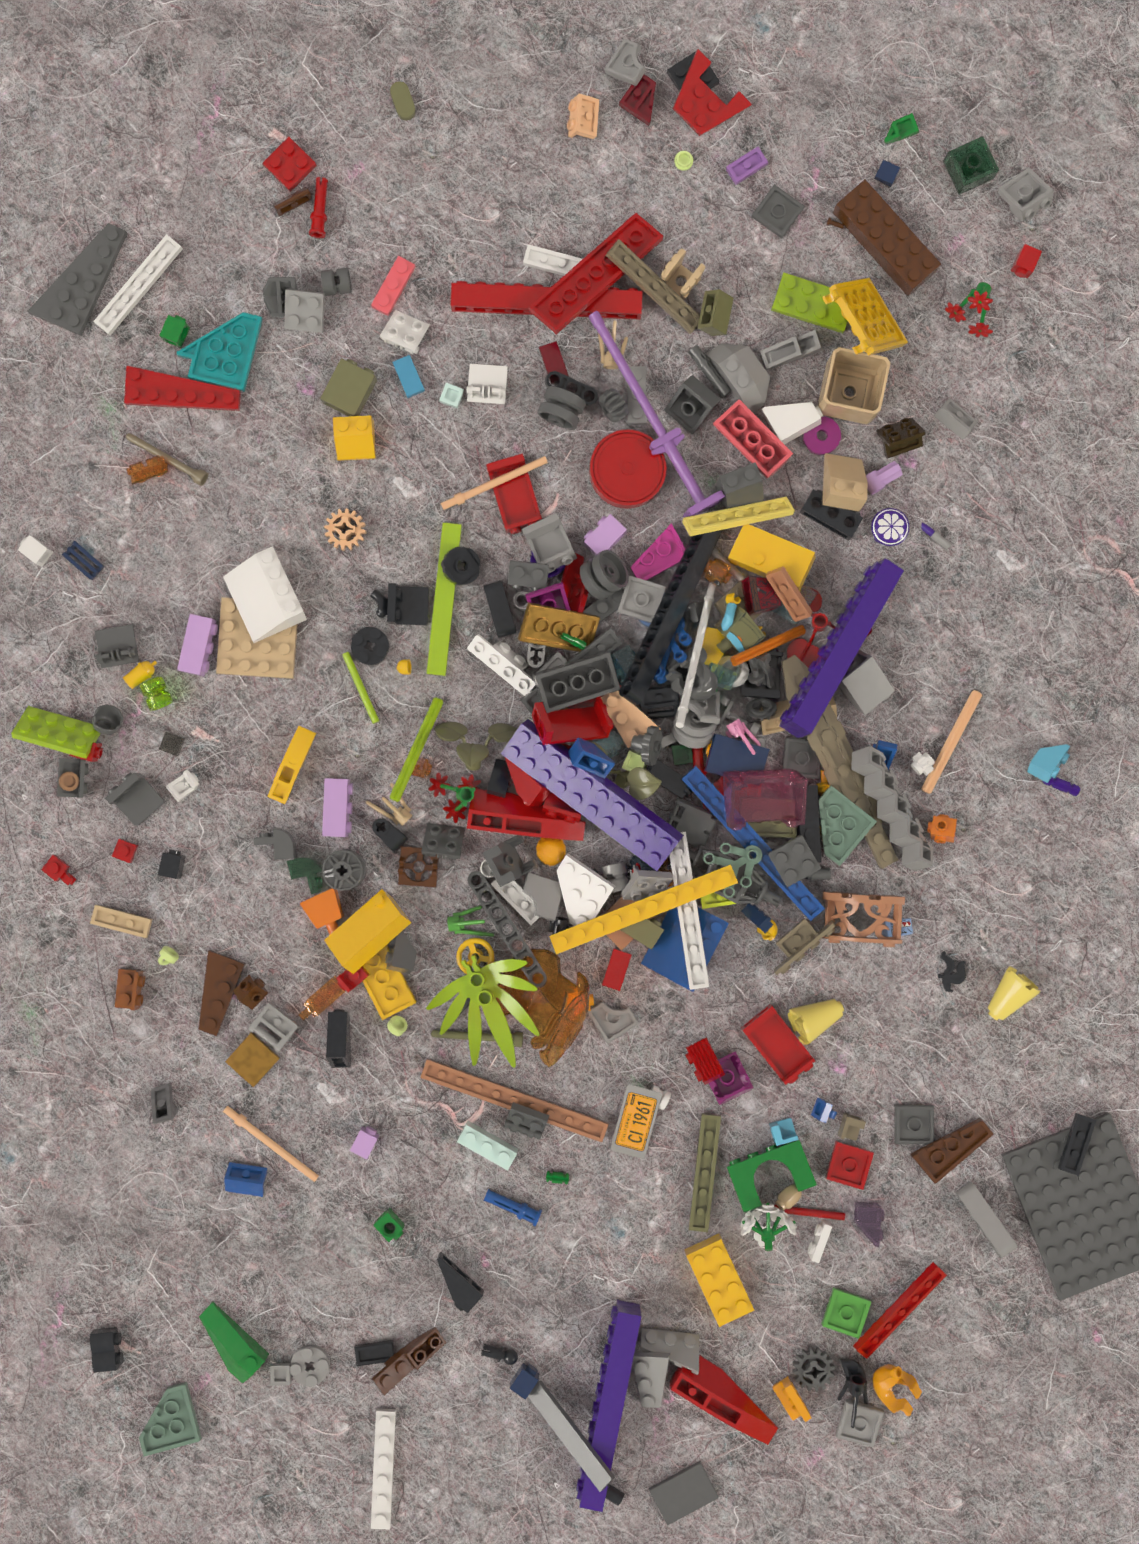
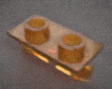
M157 455L146 459L148 465L146 467L142 461L129 465V468H126L128 475H131L132 485L143 483L147 479L160 477L167 473L168 463L165 462L164 457Z

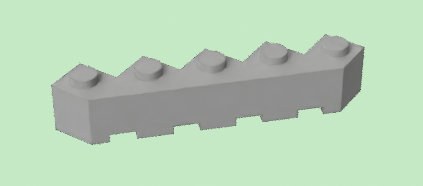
M871 746L852 752V770L865 776L864 794L877 800V818L890 824V842L902 847V866L913 871L933 866V847L930 841L926 842L922 833L924 830L918 818H913L909 810L911 805L905 794L900 793L897 787L899 782L893 771L888 770L884 761L886 758L883 752Z

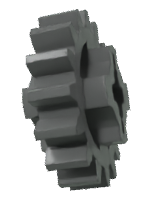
M809 1347V1352L802 1349L803 1355L796 1354L798 1361L792 1362L795 1367L792 1369L793 1375H796L794 1377L795 1381L800 1382L801 1388L806 1386L810 1392L813 1387L818 1392V1387L821 1386L823 1389H826L824 1384H831L829 1377L835 1376L831 1371L835 1369V1366L831 1364L833 1360L830 1356L827 1357L828 1354L825 1350L821 1353L819 1347L815 1351Z

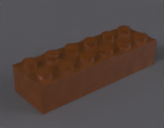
M866 179L836 204L833 214L907 296L919 288L941 266L937 258Z

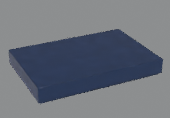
M714 734L704 771L760 786L770 749L751 744L756 752L753 755L743 741Z

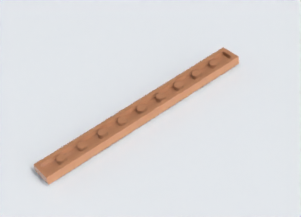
M428 1058L420 1077L509 1110L514 1102L549 1115L548 1124L599 1142H603L609 1125L605 1121Z

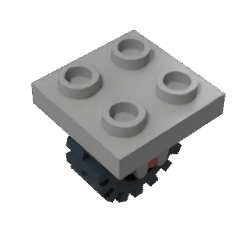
M635 855L632 857L633 860H630L631 866L628 868L630 869V872H628V876H630L629 882L621 894L624 900L637 901L665 891L673 880L672 873L656 871Z

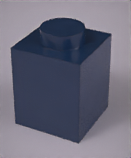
M523 1363L510 1381L509 1389L526 1400L539 1381L538 1370L530 1364L526 1365Z

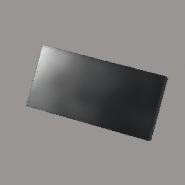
M495 760L486 793L505 798L511 779L506 761Z
M393 1340L354 1346L356 1366L385 1363L395 1354Z

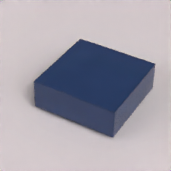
M883 159L874 179L891 187L900 167Z

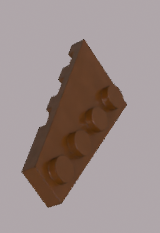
M208 950L199 1030L218 1036L234 995L233 990L237 987L246 963Z
M978 1118L910 1153V1155L936 1184L994 1134L984 1121Z

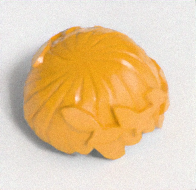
M540 838L536 845L538 859L548 866L559 864L566 855V846L563 839Z

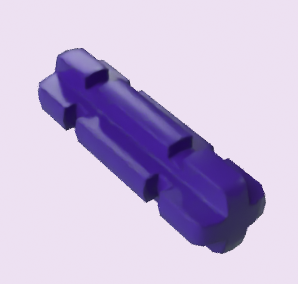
M1052 777L1048 783L1042 780L1044 784L1051 785L1053 788L1065 793L1068 792L1073 796H1077L1080 792L1079 786L1071 785L1070 782L1058 777Z

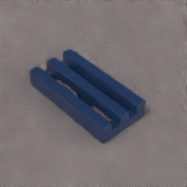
M73 541L72 546H69L67 551L62 554L90 580H93L105 567L76 541ZM78 548L91 561H93L98 566V568L95 569L82 556H80L75 551V549ZM72 553L93 573L90 574L88 571H86L80 564H78L72 557H70V554Z

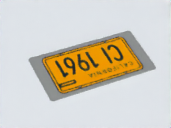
M630 1084L627 1085L611 1145L612 1151L645 1159L662 1093Z

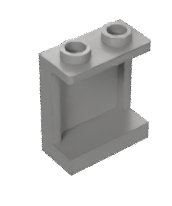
M557 513L522 529L537 563L549 565L548 573L577 559Z

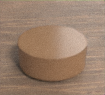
M65 772L59 777V786L63 790L73 791L79 785V777L73 772Z

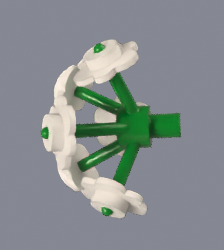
M764 1203L759 1208L749 1210L740 1224L741 1235H746L752 1229L755 1231L754 1239L758 1241L759 1246L765 1245V1251L773 1250V1241H775L777 1234L788 1229L791 1234L796 1235L795 1231L797 1228L796 1222L792 1217L789 1218L787 1213L774 1207V1204ZM762 1212L766 1213L765 1227L760 1226L758 1223ZM770 1217L774 1222L773 1227L770 1226ZM778 1224L782 1226L781 1228L776 1230Z

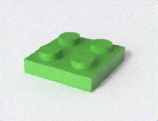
M833 1287L821 1323L822 1326L859 1339L871 1300Z

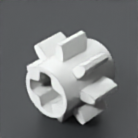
M918 752L911 759L913 761L911 767L918 775L924 773L927 776L934 769L932 765L935 762L926 752L923 755Z

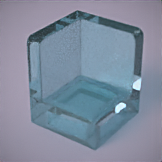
M711 662L709 668L717 676V687L731 691L738 673L725 666Z

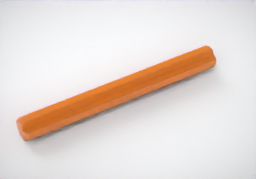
M803 625L794 627L732 656L730 661L733 666L740 665L804 635L806 630Z

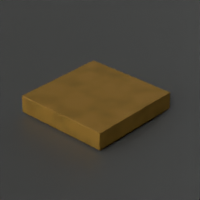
M251 1032L225 1062L252 1087H255L280 1057Z

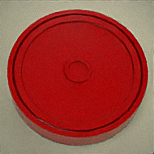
M628 429L613 432L598 443L590 460L589 476L595 492L601 499L612 506L631 509L647 504L658 494L666 476V460L664 453L657 455L651 453L652 451L649 446L654 439L643 432Z

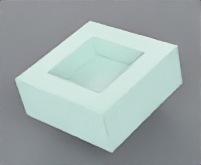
M446 383L439 401L458 409L464 389Z

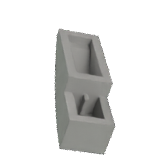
M813 330L799 337L794 336L760 352L766 369H770L823 351L824 347L819 332Z

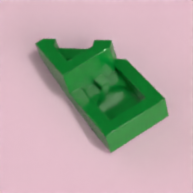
M913 113L892 122L891 128L884 139L885 144L900 141L919 133Z

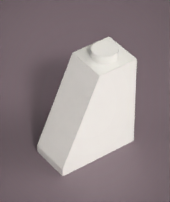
M812 402L762 408L763 416L772 432L783 444L820 425L821 417L823 416L818 406L815 407Z

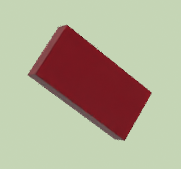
M557 341L540 346L539 351L547 374L557 371L569 377ZM556 376L549 377L551 384L559 382Z

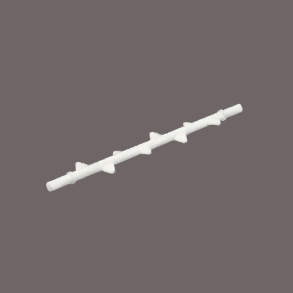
M715 583L708 584L707 593L704 597V606L680 706L678 707L676 727L683 728L686 714L689 711L690 696L711 605L714 602Z

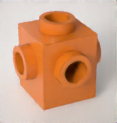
M944 814L933 816V821L928 822L927 833H931L930 839L941 844L946 842L954 843L957 819L949 818L948 815Z

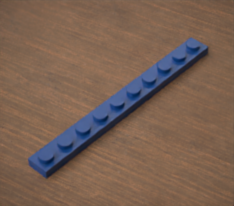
M696 765L681 778L744 848L750 845L760 848L762 859L758 864L810 921L825 909L801 881L786 887L768 855V852L772 849ZM754 851L749 853L753 858L756 857Z

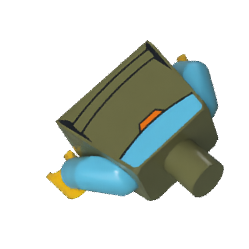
M735 593L726 595L727 608L719 627V632L724 639L716 646L723 654L731 647L738 653L758 645L766 637L765 631H761L762 626H757L748 613L736 605L741 602L740 597L734 598Z

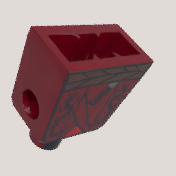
M748 576L741 581L745 609L749 616L772 611L781 606L780 598L766 577Z

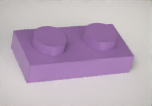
M756 147L726 166V171L735 185L767 166L768 161L760 148Z

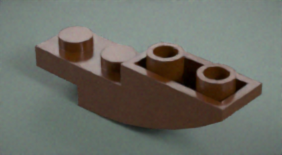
M434 1327L408 1343L384 1363L385 1367L371 1380L381 1394L385 1396L414 1368L418 1370L447 1342L437 1328Z

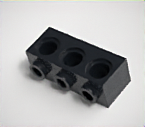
M813 489L799 513L849 541L863 517L860 516L858 511L822 505L823 491ZM817 500L820 503V507L814 508L811 505V501ZM829 509L836 512L835 518L828 515ZM850 519L853 522V527H847L844 520Z

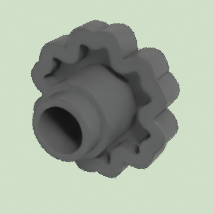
M650 726L647 729V733L644 735L639 734L638 736L634 735L632 738L631 749L641 754L642 762L645 765H655L657 758L660 757L663 739L662 730H659L657 726Z

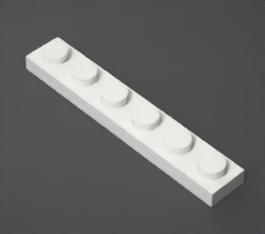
M166 234L93 322L111 336L183 248Z
M377 1408L371 1529L390 1530L396 1409Z

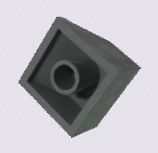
M692 375L682 383L664 411L693 435L713 412L721 399Z

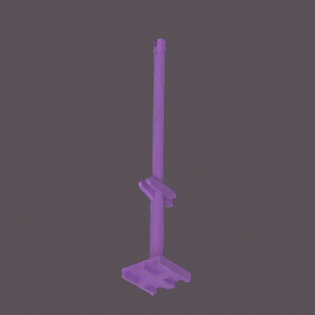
M598 311L593 312L589 315L591 323L597 329L659 437L651 442L649 446L652 451L651 453L653 455L667 453L696 503L686 510L683 517L702 514L718 505L723 500L722 498L725 497L722 490L705 498L676 447L685 438L684 434H681V429L675 428L668 433L666 432L606 328Z

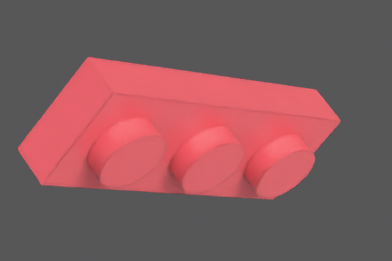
M400 256L397 257L371 304L372 308L387 316L390 315L416 267L415 264Z

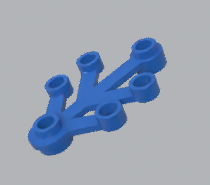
M683 617L653 678L658 684H663L667 681L666 675L669 672L665 668L671 650L674 653V659L678 663H683L687 659L686 653L680 649L674 640L676 633H678L679 641L683 646H688L692 642V637L684 630L685 621Z

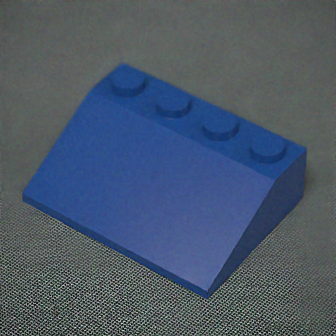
M676 907L667 911L661 925L664 931L652 950L648 948L641 964L690 990L678 908ZM697 907L707 967L729 923Z

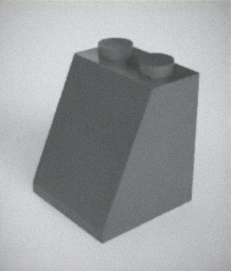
M756 462L718 477L715 488L717 492L722 490L725 496L721 501L723 509L764 501L763 480Z

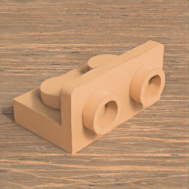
M579 93L571 99L568 106L570 111L567 123L568 137L573 138L575 135L594 139L597 137L599 99Z

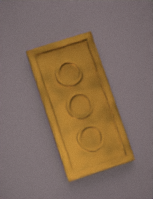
M528 602L518 640L580 652V648L561 639V634L566 633L572 637H577L585 641L587 646L594 640L600 617Z

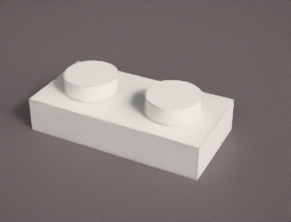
M823 1219L820 1224H817L814 1232L816 1237L814 1242H811L808 1247L809 1257L811 1261L816 1263L820 1262L832 1229L830 1222Z

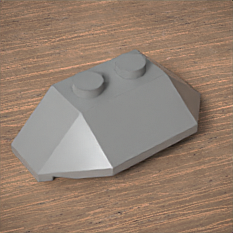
M721 343L705 354L707 358L711 359V364L732 390L731 393L737 401L740 399L753 413L764 407L770 376L749 346Z

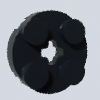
M455 547L445 554L441 562L445 577L454 585L470 584L477 579L480 573V559L476 552L470 548ZM458 561L465 563L464 571L458 569Z
M365 627L353 635L351 651L359 662L373 666L384 661L389 652L390 644L387 636L381 630L374 627ZM367 642L375 643L373 651L365 649Z

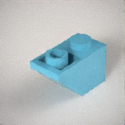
M1065 744L1040 748L1031 760L1027 772L1048 783L1052 777L1056 778L1061 769L1059 768L1060 764L1067 762L1070 756L1068 754L1070 746Z

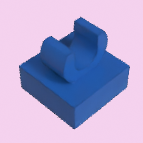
M817 1097L811 1116L826 1123L828 1117L835 1119L837 1112L832 1110L833 1105Z

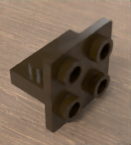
M904 418L900 422L887 424L876 430L877 435L882 439L884 455L887 459L922 447V436L926 435L925 430L913 418Z

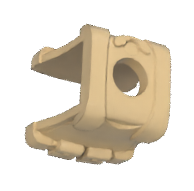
M680 249L665 266L661 278L685 300L690 294L691 289L701 280L702 273L705 271V265L701 263L695 272L692 273L682 265L686 251ZM678 277L686 279L687 282L684 286L676 284Z

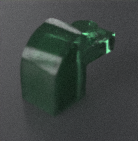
M301 857L287 861L291 880L307 876L311 894L322 892L323 882L321 877L317 875V873L322 872V865L317 860L310 857Z

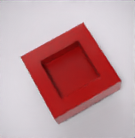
M119 838L112 857L132 863L138 845Z

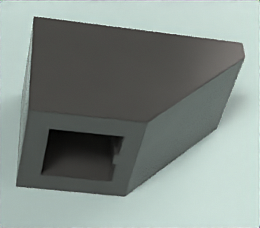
M402 931L388 943L390 944V950L386 954L385 963H387L386 969L409 974L414 971L417 951Z

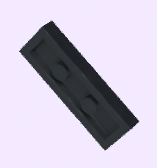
M1075 1113L1058 1169L1079 1176L1097 1120Z

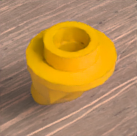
M821 770V783L816 784L820 797L830 786L824 775V770Z

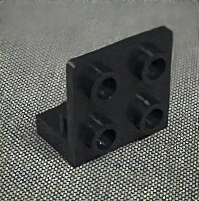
M388 583L387 622L394 625L427 626L429 588L398 586L396 583Z

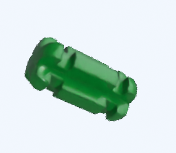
M547 1171L546 1182L552 1181V1183L558 1184L564 1182L567 1185L569 1183V1174L554 1171L550 1173V1171Z

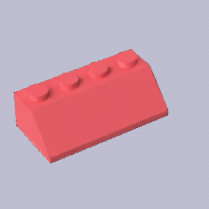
M740 399L713 423L751 463L756 462L758 470L766 478L774 475L793 455Z

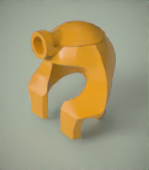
M886 1364L879 1367L872 1377L873 1388L877 1396L892 1413L901 1410L906 1416H910L913 1411L912 1406L905 1398L896 1399L892 1387L896 1384L906 1385L914 1397L919 1399L922 1391L913 1375L903 1371L900 1366Z

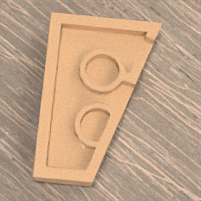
M619 691L601 697L603 704H606L608 715L627 748L631 747L634 735H644L647 733L648 727L657 726L635 705L620 696Z

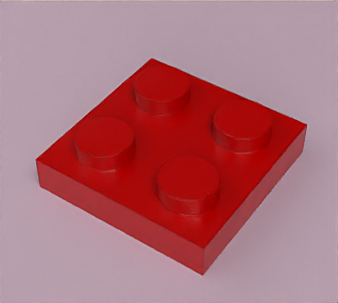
M290 137L262 163L290 192L317 166L316 162Z
M835 1141L825 1178L864 1190L874 1152Z

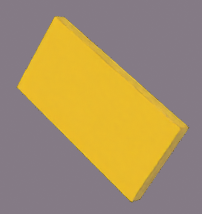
M388 944L363 965L370 975L362 982L382 1021L417 1003L403 973L386 969L385 957L390 950Z

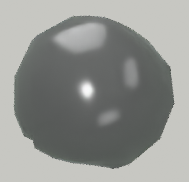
M105 704L97 707L92 718V725L97 732L103 735H112L121 728L124 717L120 709L113 705Z

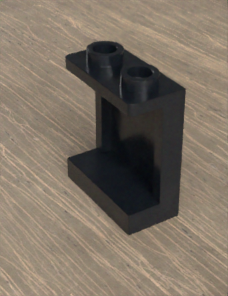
M777 648L766 652L771 655L769 666H772L775 670V675L772 677L774 681L773 687L769 688L764 684L756 686V684L750 683L747 678L745 683L740 686V697L780 699L781 691H779L783 652H779ZM748 660V661H746V663H747V665H748L749 674H750L752 671H751L750 664H749V660Z

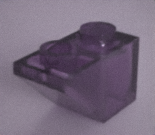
M855 1202L854 1222L873 1245L879 1247L880 1241L883 1240V1230L880 1228L881 1221H884V1210L878 1203Z

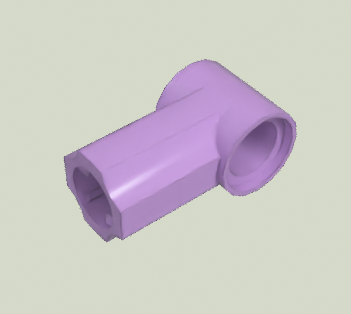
M893 461L878 471L874 470L866 475L867 490L870 495L879 492L886 487L885 485L903 475L899 464Z

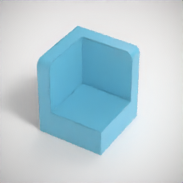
M791 1118L769 1123L776 1146L799 1140Z

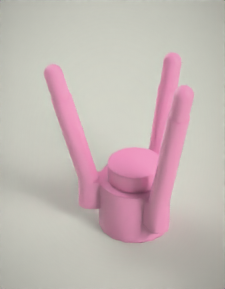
M737 719L726 726L728 729L725 732L727 737L733 739L732 736L735 738L741 736L753 755L756 754L744 733L757 746L761 744L748 730L744 722Z

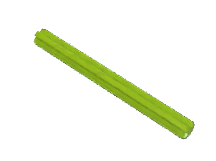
M433 698L393 787L390 799L395 802L400 801L441 710L443 700L440 698Z

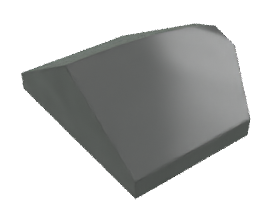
M295 277L268 278L263 289L264 303L272 317H285V289L298 290Z

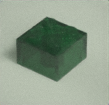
M983 136L949 151L943 160L959 195L993 180L999 171Z

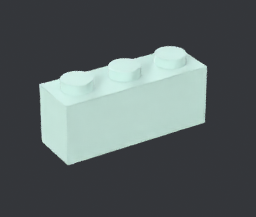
M467 1121L457 1140L459 1144L507 1171L518 1152V1148L470 1121Z

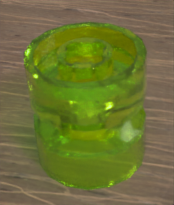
M162 676L150 679L139 685L143 696L147 697L146 704L150 711L161 709L173 703L170 692L165 691L167 686Z

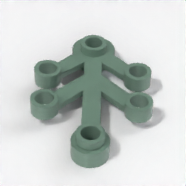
M727 842L720 845V851L723 854L733 853L742 857L734 861L714 856L710 852L703 855V861L706 864L731 865L736 878L739 867L746 864L744 876L740 878V885L744 888L751 886L754 864L759 863L762 859V851L755 845H750L743 849L731 846ZM728 845L729 851L724 852L722 847ZM752 851L756 853L754 859L749 857V853ZM707 855H711L713 857L711 862H707L705 860V857ZM744 878L749 879L748 885L742 884ZM735 884L723 889L725 897L731 898L735 895ZM731 888L732 894L726 895V889Z

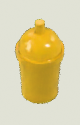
M139 662L136 667L123 677L124 681L131 689H134L148 678H152L155 672L154 666L157 662Z

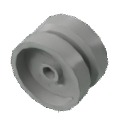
M677 708L672 726L674 738L688 748L697 749L709 745L715 734L717 724L700 722L695 712L689 709L683 728L676 727Z

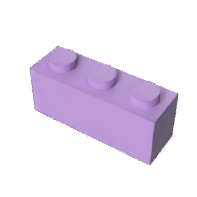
M193 614L189 615L177 668L178 671L203 677L208 672L209 654H212L214 648L212 639L218 630L216 620Z
M324 779L322 836L348 837V833H351L352 822H349V814H352L353 806L352 802L349 801L350 795H353V783H350V779Z

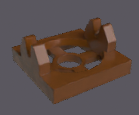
M401 846L398 885L437 888L439 866L437 854L436 857L429 856L433 863L432 865H427L423 860L422 848ZM417 853V860L413 863H405L410 855ZM417 861H421L425 865L422 872L414 870V864ZM405 869H412L415 873V880L407 876ZM426 870L432 871L429 878L421 881V875Z

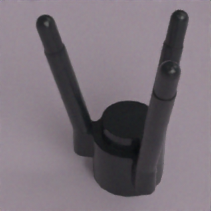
M858 1374L846 1378L845 1384L837 1398L840 1401L847 1388L850 1394L854 1396L851 1418L852 1429L855 1427L858 1398L862 1393L864 1404L868 1405L867 1380Z

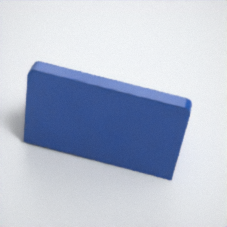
M229 1162L224 1178L225 1191L263 1197L267 1168Z

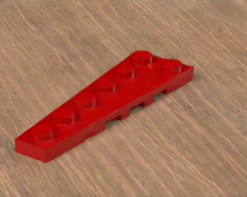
M126 366L124 403L126 405L240 411L241 392L239 390Z

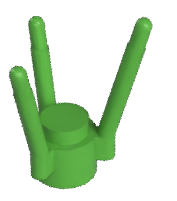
M482 906L453 913V916H449L447 919L449 932L455 931V934L462 933L494 937L493 933L464 929L465 925L485 923V920L465 921L464 917H460L480 910Z

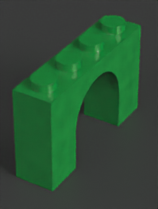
M800 1140L785 1143L778 1148L776 1144L765 1148L766 1152L759 1154L758 1151L748 1154V1159L743 1161L740 1158L729 1161L730 1166H727V1170L743 1212L762 1206L754 1185V1173L757 1167L765 1161L778 1160L785 1164L791 1173L798 1192L817 1185Z

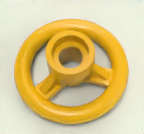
M481 938L465 940L459 946L456 953L457 964L465 974H467V970L463 967L461 961L462 953L467 946L470 949L467 964L471 966L473 963L471 956L474 953L479 955L477 964L483 961L487 962L488 965L493 963L495 959L492 946ZM474 943L484 946L489 956H484L482 950L475 948Z

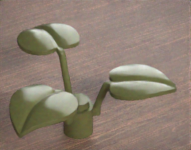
M444 722L435 726L434 730L436 735L445 741H456L460 738L463 743L457 745L456 752L459 758L466 764V768L475 771L481 768V761L489 755L487 746L490 740L494 738L497 742H508L517 731V728L505 723L491 725L488 728L490 735L487 737L484 745L466 743V738L463 735L468 733V729L458 722Z
M586 740L588 742L595 744L600 750H602L607 755L605 750L600 745H598L594 741ZM642 767L633 768L630 772L627 770L621 772V770H611L609 772L617 774L615 779L617 786L621 789L630 786V795L638 800H643L653 795L662 783L660 779Z

